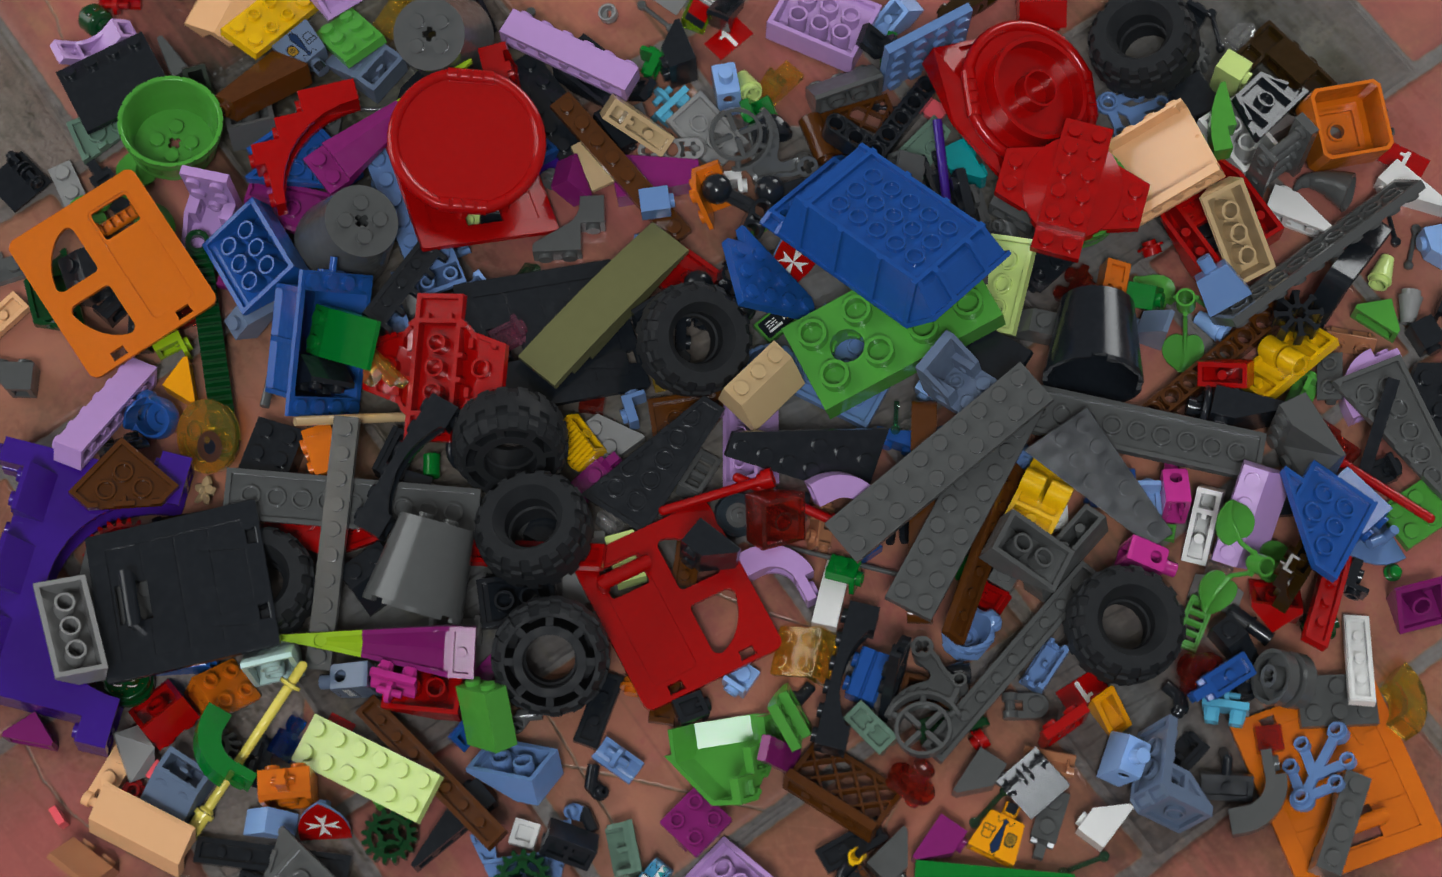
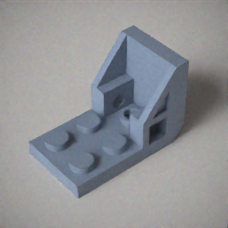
M948 330L944 331L915 367L923 390L934 401H937V403L955 414L959 413L997 381L996 378L981 369L979 360Z
M1169 714L1138 732L1137 738L1151 745L1150 760L1145 764L1141 778L1132 782L1130 801L1138 814L1180 834L1212 817L1213 806L1191 772L1173 763L1175 759V742L1178 735V718Z

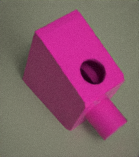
M1164 463V469L1161 471L1159 478L1162 481L1160 491L1162 518L1166 524H1185L1192 502L1188 470L1179 469V466Z
M1134 534L1119 546L1114 566H1140L1145 571L1150 573L1153 571L1159 576L1164 574L1174 577L1178 569V563L1167 559L1169 554L1168 548Z

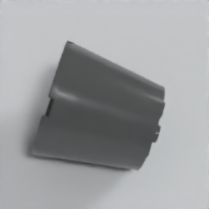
M414 0L401 10L395 21L393 31L394 43L400 56L415 73L418 71L424 76L447 69L448 67H455L471 58L472 64L467 69L482 70L478 48L494 44L492 22L487 12L476 0ZM432 31L436 32V37L429 38V33Z
M364 185L348 186L315 204L305 212L295 229V247L309 270L317 271V268L329 269L330 256L338 257L337 270L351 274L372 275L374 283L387 266L398 231V216L393 204L382 192Z
M401 511L362 597L373 601L377 597L383 598L382 604L441 620L442 615L449 617L448 622L462 625L474 544V532L459 528V522L444 518L442 523L435 521L432 514L419 511L417 516Z

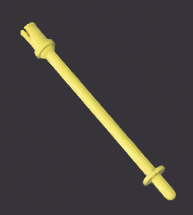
M300 661L296 665L288 679L280 678V681L284 684L234 761L241 765L245 763L292 690L300 691V687L296 684L308 667L305 661ZM224 779L220 787L216 786L204 805L197 806L194 810L195 815L189 824L196 827V841L197 836L201 834L207 823L212 822L214 819L213 810L230 785L226 779Z

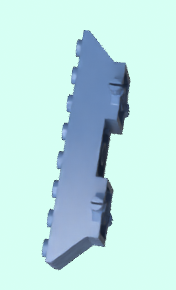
M385 147L368 165L367 170L371 178L372 188L382 192L391 201L396 210L398 231L395 239L404 260L418 240ZM469 246L439 250L449 260L446 263H442L437 259L429 268L436 275L435 278L430 280L423 276L415 286V289L420 293H442L452 289L453 285L467 283L458 258L471 254Z

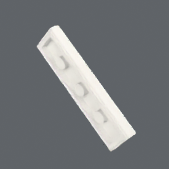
M1343 614L1342 631L1348 705L1375 707L1376 691L1369 616Z

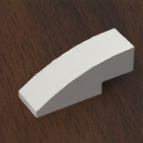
M827 560L811 627L836 633L848 584L825 578V570L830 561Z

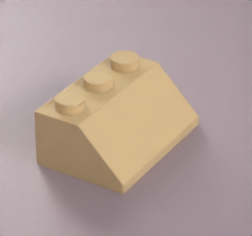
M773 341L723 388L718 399L750 430H758L805 385V382L793 358L778 343Z

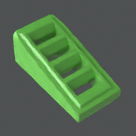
M1191 594L1184 610L1186 616L1183 618L1184 625L1187 624L1199 629L1197 633L1186 629V635L1194 638L1195 641L1193 643L1185 639L1182 642L1181 648L1196 653L1211 614H1204L1202 611L1192 608V606L1201 609L1199 596ZM1188 615H1193L1203 621L1202 623L1188 618Z

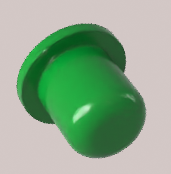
M1390 564L1384 568L1383 573L1388 581L1394 582L1400 579L1402 569L1396 564Z

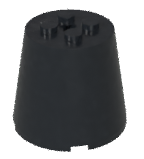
M1086 285L1071 289L1061 297L1043 370V385L1119 402L1129 401L1142 391L1144 375L1135 303L1130 295L1110 286Z

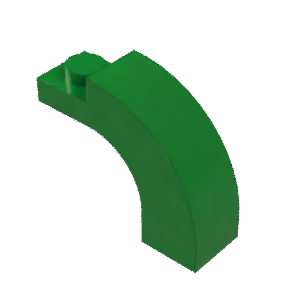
M209 702L194 731L193 751L196 762L204 775L218 787L226 779L234 788L243 789L248 792L257 777V773L231 759L222 746V732L232 715Z

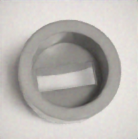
M606 3L599 8L598 16L602 22L611 24L615 23L618 19V11L613 4Z

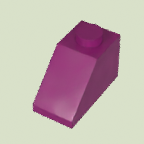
M941 813L913 854L911 862L915 864L916 860L935 861L951 858L955 852L960 854L968 842L965 839L968 831Z

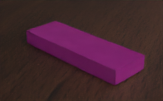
M763 734L757 760L786 774L800 760L801 750L798 749L792 752L787 743L771 735Z

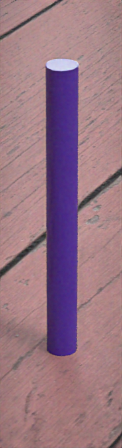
M934 119L933 130L941 196L943 198L947 197L952 203L942 119Z

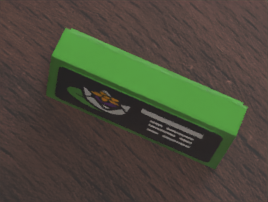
M768 313L754 324V329L769 344L784 334L781 328L797 319Z

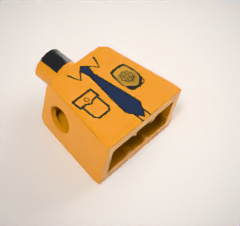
M1007 801L1001 813L991 809L969 840L966 848L1006 868H1013L1025 827L1023 823L1016 821L1021 808Z

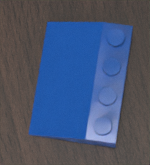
M251 197L202 244L242 315L245 316L275 300L276 283L298 284L299 269L309 270L271 206L254 197Z

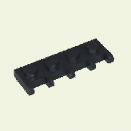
M418 241L362 312V315L381 321L380 329L390 335L393 329L387 325V322L394 313L402 318L407 314L400 307L409 294L417 299V293L420 292L415 289V286L423 276L433 280L436 275L429 268L437 259L442 263H446L449 260L448 257L438 249L423 252Z

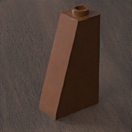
M274 50L215 95L222 109L223 116L238 122L312 84L309 66L307 63Z

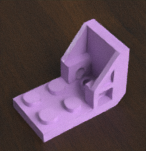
M186 165L181 166L179 174L190 194L183 217L181 243L185 249V237L190 231L195 229L202 230L210 237L243 206L229 174ZM194 238L191 241V245L194 248H200L204 243V240L201 238Z

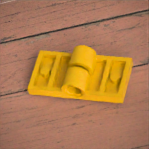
M257 0L221 28V36L257 60L303 20L309 19L319 10L310 0Z
M1319 328L1313 340H1310L1309 336L1305 335L1301 345H1293L1294 334L1291 331L1286 335L1284 341L1279 340L1274 335H1267L1259 343L1258 356L1253 359L1254 385L1247 389H1240L1274 399L1278 398L1339 346L1338 338Z
M1033 458L1005 514L1011 509H1015L1052 535L1075 489Z

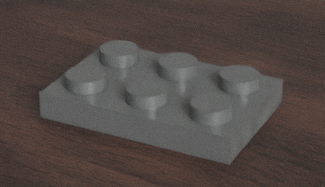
M1346 674L1317 675V687L1311 701L1303 708L1297 709L1300 729L1328 728L1333 722H1342L1347 727L1378 726L1380 724L1377 699L1375 707L1348 705Z

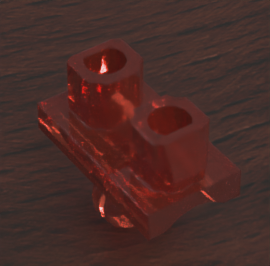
M1082 263L1080 268L1070 266L1067 269L1064 278L1070 285L1068 288L1062 285H1058L1055 288L1053 296L1056 301L1060 302L1061 297L1071 289L1086 285H1096L1092 281L1094 278L1088 271V265Z

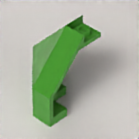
M755 713L690 723L668 729L671 754L664 757L712 806L742 805L759 800L762 792L760 785L763 778L768 777L772 768L757 760L761 737L763 734L771 735L783 741L784 737L770 713Z

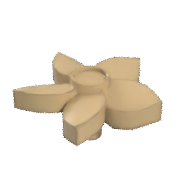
M206 476L202 484L195 485V490L199 494L194 503H200L203 500L204 504L209 505L210 496H214L217 489L212 486L210 476Z

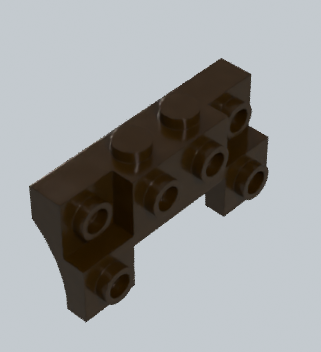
M1271 20L1263 24L1236 52L1253 63L1250 72L1263 64L1278 79L1289 82L1288 87L1299 91L1302 87L1309 90L1304 98L1314 89L1338 84L1318 65L1313 57L1308 56L1296 41L1291 40ZM1299 103L1289 112V114L1296 117L1295 109L1297 108Z
M1301 539L1296 547L1290 545L1283 556V559L1287 561L1285 562L1281 559L1273 572L1277 575L1272 584L1276 587L1273 595L1277 597L1271 606L1284 614L1313 570L1310 567Z

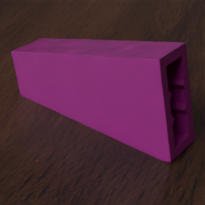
M626 155L653 187L667 185L668 193H673L674 196L689 194V190H691L689 184L691 169L699 166L698 159ZM614 181L618 206L634 205Z

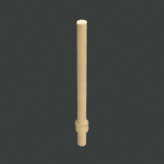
M403 412L339 414L335 416L359 417L361 419L360 424L405 422L406 415ZM334 415L294 416L293 423L294 426L333 425Z

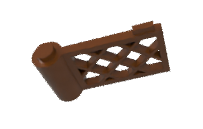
M887 93L821 114L819 112L806 114L799 120V125L812 156L816 159L818 165H824L834 156L845 155L827 143L822 137L823 126L830 114L839 113L859 127L876 133L888 118V113L890 115L894 108ZM884 102L887 110L883 115L872 110L873 106ZM859 110L866 113L863 121L861 122L850 117L852 111ZM869 115L881 120L878 128L865 123Z

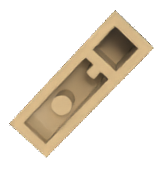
M612 93L599 112L602 119L660 157L664 155L675 139L673 135L614 93Z

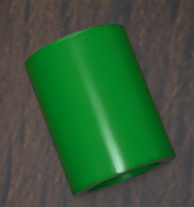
M438 453L424 454L423 475L433 477V479L440 478L441 455Z

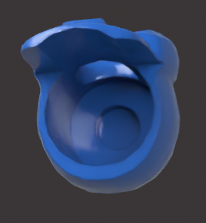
M148 389L141 391L137 395L136 400L127 406L123 419L124 429L137 431L149 439H165L175 433L180 423L179 411L174 403L166 398L159 397L155 391Z

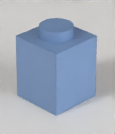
M667 185L638 189L642 220L671 217V208H675L674 194L668 193Z

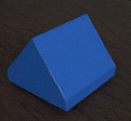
M461 721L448 736V740L465 752L470 745H467L463 721Z

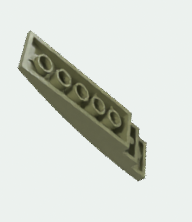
M652 222L571 299L519 354V359L557 389L571 372L575 374L589 357L593 359L632 316L631 310L645 302L690 252L689 249Z

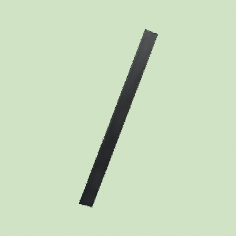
M1390 377L1387 378L1359 466L1368 474H1371L1400 384V380Z

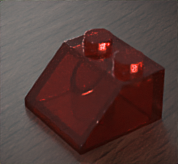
M764 489L745 494L746 534L749 543L763 551L806 540L805 492Z

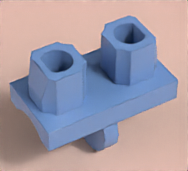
M606 736L600 747L591 756L593 760L628 785L631 784L645 765L643 761L608 736Z

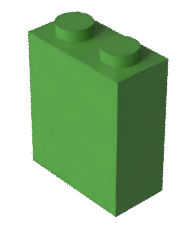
M476 676L474 679H466L465 683L456 686L467 745L493 753H499L518 745L505 685L497 684L493 680L486 681Z

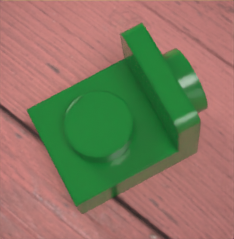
M642 45L640 48V58L645 61L641 74H643V77H652L656 81L661 69L659 57H662V53L653 46L646 47Z

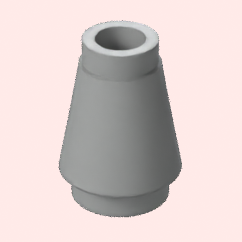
M1414 288L1401 289V294L1398 295L1400 324L1409 326L1416 321L1423 300L1421 290Z

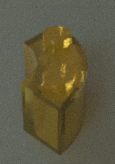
M1405 662L1391 672L1379 688V691L1385 696L1389 706V717L1385 725L1404 741H1408L1420 733L1427 717V697L1418 675Z

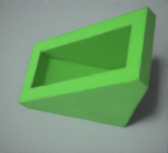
M1392 299L1357 304L1350 316L1391 343H1393L1400 332Z

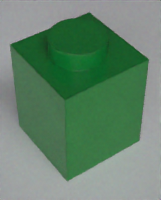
M1129 281L1126 293L1134 300L1135 308L1147 311L1160 310V307L1162 308L1165 302L1164 288Z

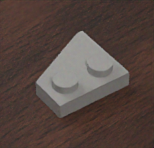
M598 413L585 422L607 450V453L603 456L604 459L613 451L622 458L645 441L643 434Z

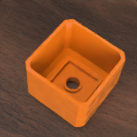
M1374 79L1314 89L1295 109L1296 116L1303 112L1319 129L1306 158L1308 168L1313 171H1325L1374 162L1388 151L1394 143L1381 84ZM1332 127L1338 128L1341 131V138L1336 139L1332 137L1330 129Z

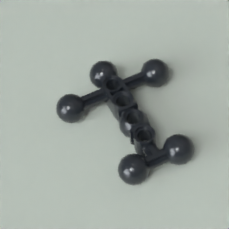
M711 174L706 177L702 184L703 196L709 203L722 204L727 202L745 212L739 227L743 225L751 228L757 240L761 238L766 228L759 223L763 216H759L755 212V207H761L765 215L768 209L784 197L785 192L783 182L777 176L772 175L763 176L756 182V201L733 190L730 180L721 174ZM725 258L722 262L723 267L717 272V285L724 288L727 294L735 297V294H730L733 287L732 281L725 276V270H728ZM701 270L691 271L683 281V283L702 281L713 285L711 276ZM740 307L744 314L747 313L749 321L755 316L756 310Z

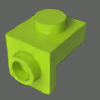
M179 331L164 337L152 345L160 360L183 350L185 356H188L189 360L193 359L189 352L193 350V347L187 336L182 338Z

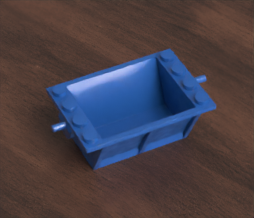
M330 256L329 269L317 268V271L299 269L298 284L276 283L265 392L286 398L284 416L359 414L364 369L345 364L355 383L354 389L344 390V394L331 393V396L316 395L314 390L309 392L295 391L299 354L315 356L306 352V340L310 334L312 314L315 311L316 304L339 307L362 315V312L371 302L373 276L351 274L337 270L338 257Z

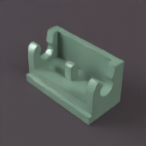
M862 700L843 717L844 721L881 756L886 753L890 746H894L897 743L895 733Z
M632 819L607 825L605 833L614 877L639 876L643 870Z

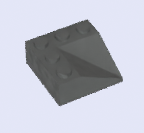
M1304 392L1279 404L1267 431L1266 441L1269 447L1277 452L1281 466L1283 468L1287 466L1302 477L1308 465L1315 460L1336 474L1346 454L1307 393Z

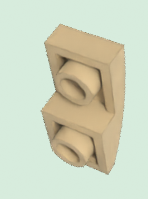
M580 142L571 146L572 153L578 154L592 193L614 183V180Z

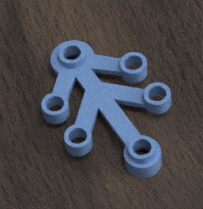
M1104 92L1098 96L1096 101L1098 111L1108 115L1114 129V138L1118 135L1117 131H1122L1126 128L1122 125L1118 114L1125 116L1130 125H1136L1148 115L1145 113L1153 110L1159 111L1164 108V106L1158 105L1157 102L1162 101L1166 105L1169 102L1167 97L1159 95L1154 100L1128 107L1123 104L1132 100L1141 103L1145 100V96L1134 99L1125 97L1124 94L1116 95L1113 92ZM1108 102V103H1110L1112 106H1111V107L1105 106L1104 103Z
M1333 722L1328 726V739L1316 762L1311 753L1312 746L1310 741L1305 736H1299L1294 740L1293 745L1297 752L1300 753L1308 774L1303 785L1298 774L1300 766L1296 760L1288 758L1282 763V769L1289 776L1293 787L1289 802L1296 811L1308 812L1314 808L1316 799L1333 792H1342L1345 789L1346 783L1344 779L1336 773L1343 770H1352L1357 766V759L1354 754L1344 752L1340 755L1338 761L1327 765L1336 746L1345 744L1350 739V731L1344 723ZM1306 743L1304 747L1299 748L1300 744ZM1352 758L1350 763L1345 764L1347 759ZM1290 765H1294L1293 769L1287 770ZM1329 777L1327 784L1316 787L1319 780ZM1340 781L1339 785L1333 786L1334 782ZM1302 796H1305L1303 800L1299 801Z

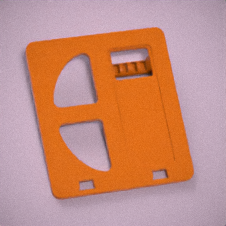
M127 169L118 173L15 238L9 244V252L87 372L94 378L104 377L213 307L217 301L216 294L136 173L132 170ZM121 196H127L130 206L100 225L94 222L92 219L94 213ZM140 217L139 221L127 227L126 229L116 234L112 238L106 239L111 234L115 233L119 229L123 228L130 222ZM71 229L75 232L96 264L97 271L68 290L59 292L53 278V253L61 234L65 230ZM111 287L134 322L135 328L133 332L124 335L105 334L80 322L73 315V310L77 305L102 289ZM189 305L193 311L179 319L176 313ZM124 347L128 353L115 361L111 354Z

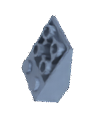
M387 44L382 45L351 68H347L333 54L325 62L329 69L342 79L353 78L356 89L377 104L408 71L406 62L400 54Z
M170 746L156 765L140 799L189 823L195 814L194 810L197 806H201L215 784L204 775L197 762Z

